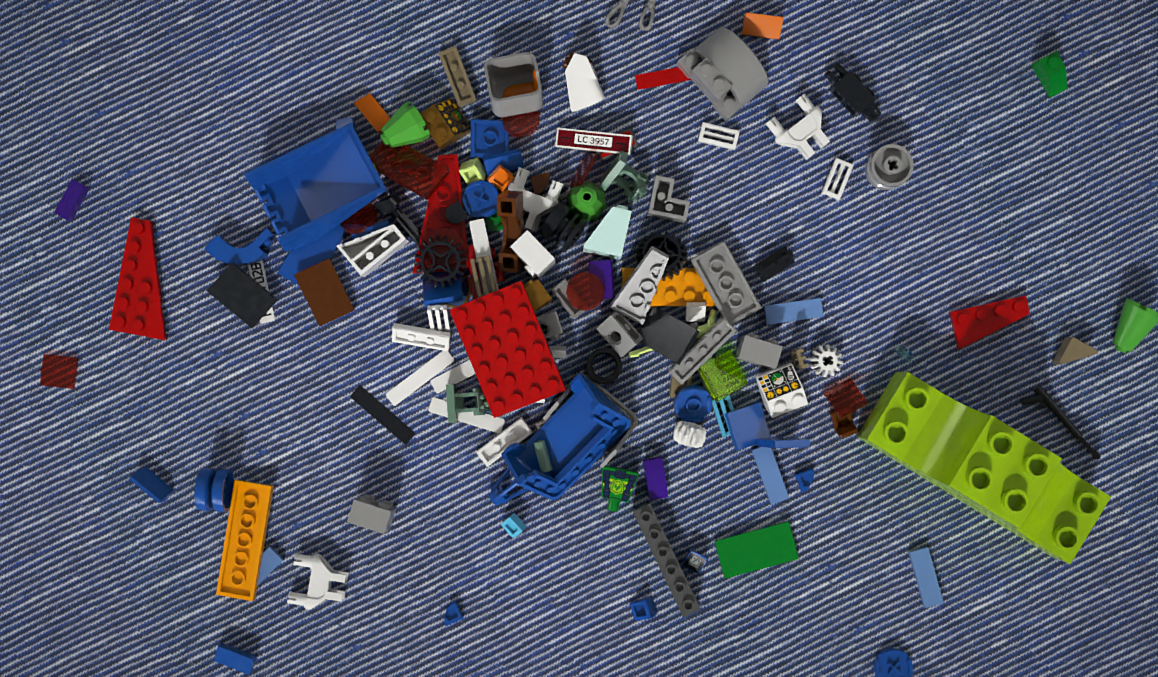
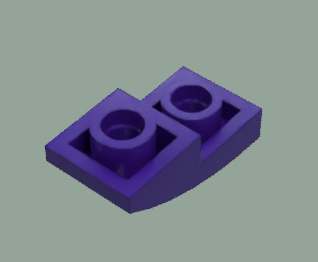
M662 457L643 459L648 499L655 500L668 497Z

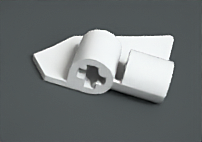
M574 53L565 70L572 112L591 106L605 98L592 63L589 62L587 56Z

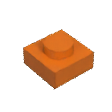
M500 164L487 177L488 181L502 192L515 178L514 174Z

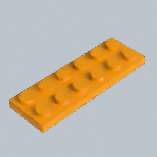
M622 268V287L636 268ZM684 268L678 276L673 274L672 280L666 277V280L663 282L661 277L650 305L686 306V302H706V307H716L695 268Z
M238 479L234 480L216 595L248 601L256 599L273 485Z

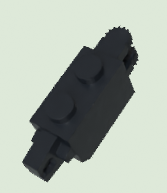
M836 63L834 68L842 79L839 81L832 72L827 71L825 76L833 85L829 91L852 116L861 114L872 123L881 115V112L874 103L876 98L873 91L861 83V79L857 74L851 71L847 72L841 64Z

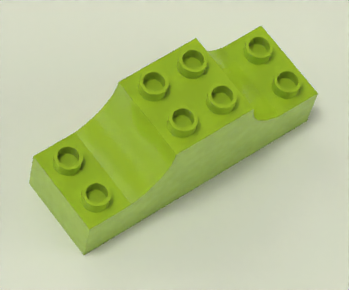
M895 372L856 436L1049 556L1068 564L1072 563L1111 496L1060 463L1061 457L994 416L977 411L950 398L909 372Z

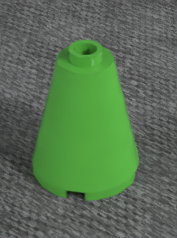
M1127 298L1124 301L1113 339V344L1116 345L1114 349L1123 353L1127 351L1132 352L1158 324V312Z

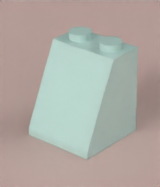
M623 205L612 207L585 242L583 252L620 260L632 211Z

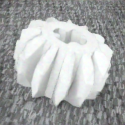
M825 345V348L818 346L819 352L812 351V354L816 357L809 358V361H815V364L810 366L811 369L817 368L815 374L819 375L822 372V377H827L828 373L830 376H834V370L840 371L837 364H843V361L837 358L841 357L842 354H835L837 351L836 347L830 350V345ZM829 357L828 361H830V363L823 364V362L825 361H822V359Z
M680 421L677 422L674 428L673 439L684 446L699 448L705 442L706 429L695 423Z

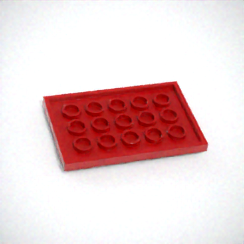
M523 281L449 310L494 418L566 391V386Z

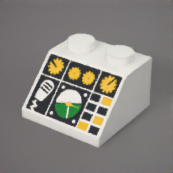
M791 362L755 376L764 406L772 418L808 404L803 386Z

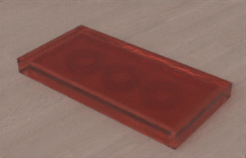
M381 141L369 155L377 172L426 200L431 197L450 173L449 168L408 145L391 148L389 144L385 145Z

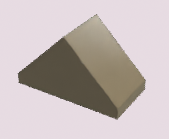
M1065 337L1053 359V365L1065 364L1098 354V352L1093 347L1074 337Z

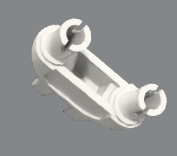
M803 94L795 101L806 114L801 121L789 130H785L776 117H773L765 125L775 135V142L778 145L797 148L807 160L815 154L807 143L809 138L812 137L820 148H823L830 141L821 130V108L815 107L806 94Z
M518 167L514 182L509 184L508 190L523 192V213L525 214V211L529 212L525 228L537 231L541 218L552 212L559 203L558 197L564 184L552 180L547 196H539L525 190L524 185L530 171Z
M316 553L313 556L295 554L294 559L296 561H294V565L310 567L311 576L307 594L290 591L287 604L303 605L304 608L310 610L326 599L343 601L345 599L346 591L332 589L331 584L332 581L345 583L348 580L349 572L334 570L320 554Z

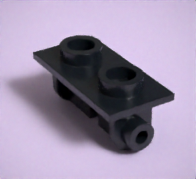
M784 246L754 265L753 268L762 282H765L795 263L794 255Z

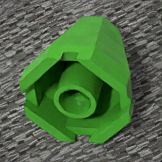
M408 101L383 126L380 137L385 145L389 144L392 148L423 142L430 138V132L428 129L424 130L423 126L426 125L417 108L414 105L411 106V102Z
M592 181L575 184L567 195L568 206L572 208L570 214L574 216L577 212L580 213L579 221L583 217L587 218L588 221L598 220L607 207L604 190Z

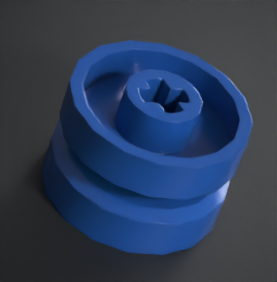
M201 468L196 479L194 494L195 505L199 511H210L212 508L216 512L229 511L234 486V474L231 469H219L216 473L214 468Z

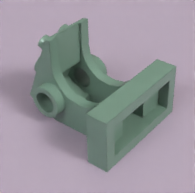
M621 151L601 177L599 188L606 191L610 184L619 185L624 189L625 196L628 197L627 203L632 201L636 203L639 200L638 197L642 198L648 192L647 187L651 182L645 173L637 171L626 164L628 154ZM623 174H627L631 178H633V180L629 182L622 176Z
M446 384L448 423L457 422V413L473 412L475 416L485 415V411H490L482 388H473L470 393H456L455 384ZM475 396V407L464 408V397Z

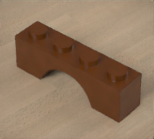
M504 190L497 196V216L501 218L503 224V240L499 251V271L518 273L525 264L510 246L524 234L523 192Z

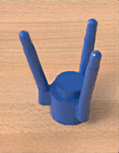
M509 467L496 484L491 487L492 492L488 494L490 500L496 506L501 503L505 504L508 500L528 491V489L522 488L508 496V492L518 485L517 481L506 489L502 486L499 487L510 472Z

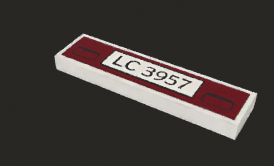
M557 128L555 147L619 154L621 151H624L631 155L633 136Z

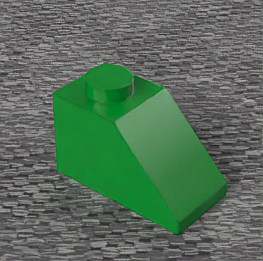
M1057 51L1031 65L1049 98L1067 89L1066 67Z

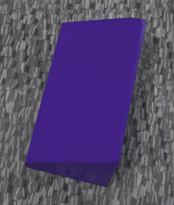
M72 179L54 213L72 222L90 188Z
M612 260L590 261L591 299L615 298Z

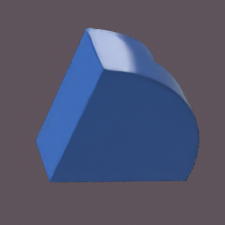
M814 468L794 474L800 492L806 491L812 484Z
M457 600L453 601L446 609L444 617L445 626L464 618Z

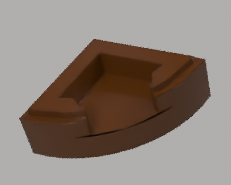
M549 172L530 177L535 194L540 195L547 188Z

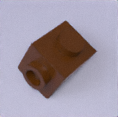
M847 404L829 410L833 429L840 438L849 437L858 432Z

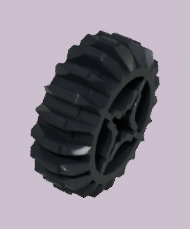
M658 231L657 235H654L651 232L649 237L645 236L643 241L639 242L636 248L637 255L635 256V260L638 261L637 266L651 246H658L655 248L669 256L667 262L669 266L665 267L662 275L663 282L666 280V277L672 280L673 274L678 276L680 271L684 270V264L687 263L686 246L681 244V238L675 239V234L668 236L667 231L664 235Z
M436 235L435 242L432 237H429L430 244L428 245L423 241L422 244L425 248H417L422 254H415L414 256L415 258H420V262H415L414 265H421V268L416 270V272H424L420 278L423 280L428 277V285L434 280V287L438 286V282H441V286L445 287V281H448L451 286L453 285L452 278L459 281V278L456 276L457 273L464 275V272L460 271V267H467V265L461 264V261L467 260V257H461L460 254L465 253V250L458 251L457 248L461 244L452 245L455 239L452 238L450 242H447L448 236L444 235L443 241H440V236ZM446 245L450 249L444 254H438L432 247ZM427 252L433 258V264L428 269L425 266ZM455 253L457 265L453 271L448 264V259ZM448 254L445 258L446 261H444L446 262L445 266L438 265L433 269L436 265V256L442 258ZM438 268H442L449 276L439 278L433 276L432 273Z

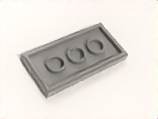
M725 241L690 259L719 313L731 325L762 308Z

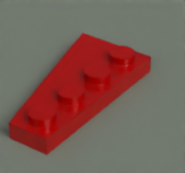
M1026 295L949 312L957 349H961L1029 315Z

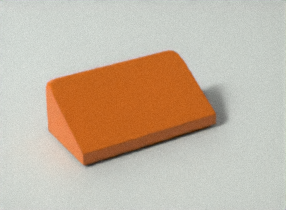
M745 13L742 35L779 40L783 17Z
M369 93L354 104L375 130L382 134L381 129L390 120V117Z

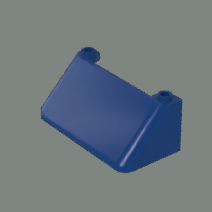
M581 373L573 378L570 383V389L574 394L525 445L519 443L510 444L501 453L519 486L550 500L560 498L625 433L631 424L629 418ZM539 440H545L552 466L551 471L541 473L534 447V442Z

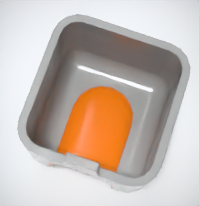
M523 52L491 58L485 62L484 71L491 107L496 116L508 117L540 110L543 105L542 87L536 58L532 53Z

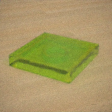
M730 350L710 360L698 369L716 402L748 384Z

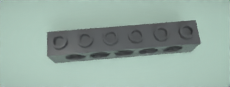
M648 501L632 509L683 618L701 610L650 502Z

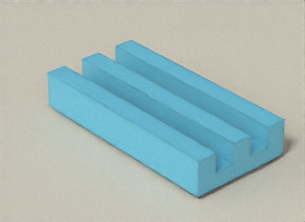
M730 395L712 400V407L722 437L731 434L729 428L725 432L716 403H720L723 415L727 413L724 400L727 401L730 412L734 411Z

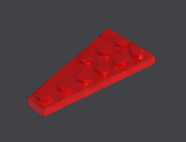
M438 155L418 247L425 248L422 244L423 241L429 245V237H432L435 242L436 235L440 236V241H443L444 235L448 236L447 242L454 238L455 241L452 245L455 246L457 243H460L461 246L457 250L464 249L465 253L460 254V256L467 257V260L461 261V264H465L467 267H460V269L469 268L465 221L459 224H451L445 217V212L450 205L459 201L463 208L458 155ZM446 245L432 247L438 254H444L450 249ZM417 250V254L421 255L422 252ZM429 252L425 256L426 269L433 264V258ZM455 253L448 259V264L452 270H455L457 265ZM448 254L442 258L436 256V265L433 269L438 265L445 266L446 262L444 261H446L445 258ZM416 258L415 262H420V258ZM414 265L412 274H417L416 270L420 269L421 265ZM438 268V269L435 270L434 272H437V271H445V270L442 269V268Z
M131 217L109 330L167 340L152 221Z

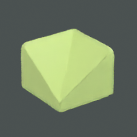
M478 157L461 163L459 172L467 185L475 181H483L487 174Z

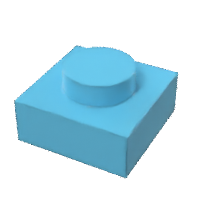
M515 513L501 523V526L512 538H515L527 527Z

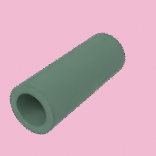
M545 440L534 442L541 473L551 471L552 466Z

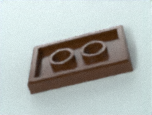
M330 258L294 274L319 327L355 310Z

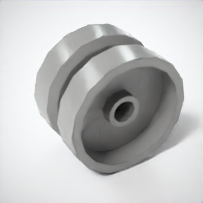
M887 144L880 147L868 158L865 165V174L868 181L874 187L881 190H891L900 186L910 178L913 171L911 154L904 147L897 144Z

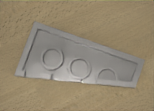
M651 246L611 302L610 308L643 325L652 298L656 293L657 285L668 262V254Z

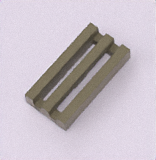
M490 256L470 259L478 298L497 291ZM483 261L487 263L492 291L488 289ZM478 262L485 291L484 293H482L478 272L476 268V263Z
M803 348L790 350L789 352L795 369L809 367L808 363H803V360H806V356H801V353L804 352Z

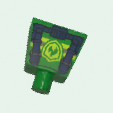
M607 465L602 468L601 497L609 499L607 510L618 512L620 501L629 502L639 475L637 471Z

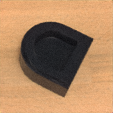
M459 201L450 205L445 212L446 220L451 224H459L468 219Z

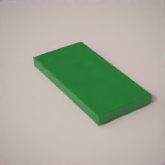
M788 521L714 540L724 579L799 559Z

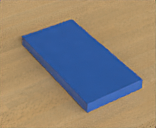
M341 223L320 239L295 251L293 249L290 250L277 274L299 285L294 274L330 258L331 260L338 248L337 245L341 243L349 226Z

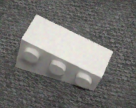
M392 224L368 235L339 244L337 247L360 276L366 277L409 241L399 228Z
M528 230L510 246L526 265L524 268L533 278L536 276L539 279L542 278L556 264L555 258Z

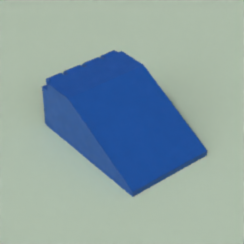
M351 123L244 174L255 190L260 202L264 203L262 206L268 218L273 219L271 224L278 236L282 235L277 240L285 252L292 249L295 251L320 239L386 191L379 174Z

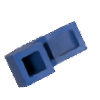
M266 228L250 245L243 248H235L223 236L217 235L204 249L221 262L227 264L234 262L238 266H248L263 260L269 255L264 248L270 247L277 235Z

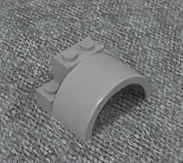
M719 27L695 49L688 51L676 64L688 79L690 78L714 105L713 108L725 121L729 120L767 87L769 82L764 67L753 51L739 36L725 27ZM699 57L703 59L701 63L698 61ZM731 90L734 98H730L726 94Z

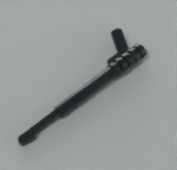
M1040 384L1032 389L1036 395L1020 398L1022 406L1039 402L1043 408L1050 409L1076 440L1079 439L1095 459H1100L1098 452L1093 450L1084 440L1082 433L1062 412L1053 398L1049 396Z

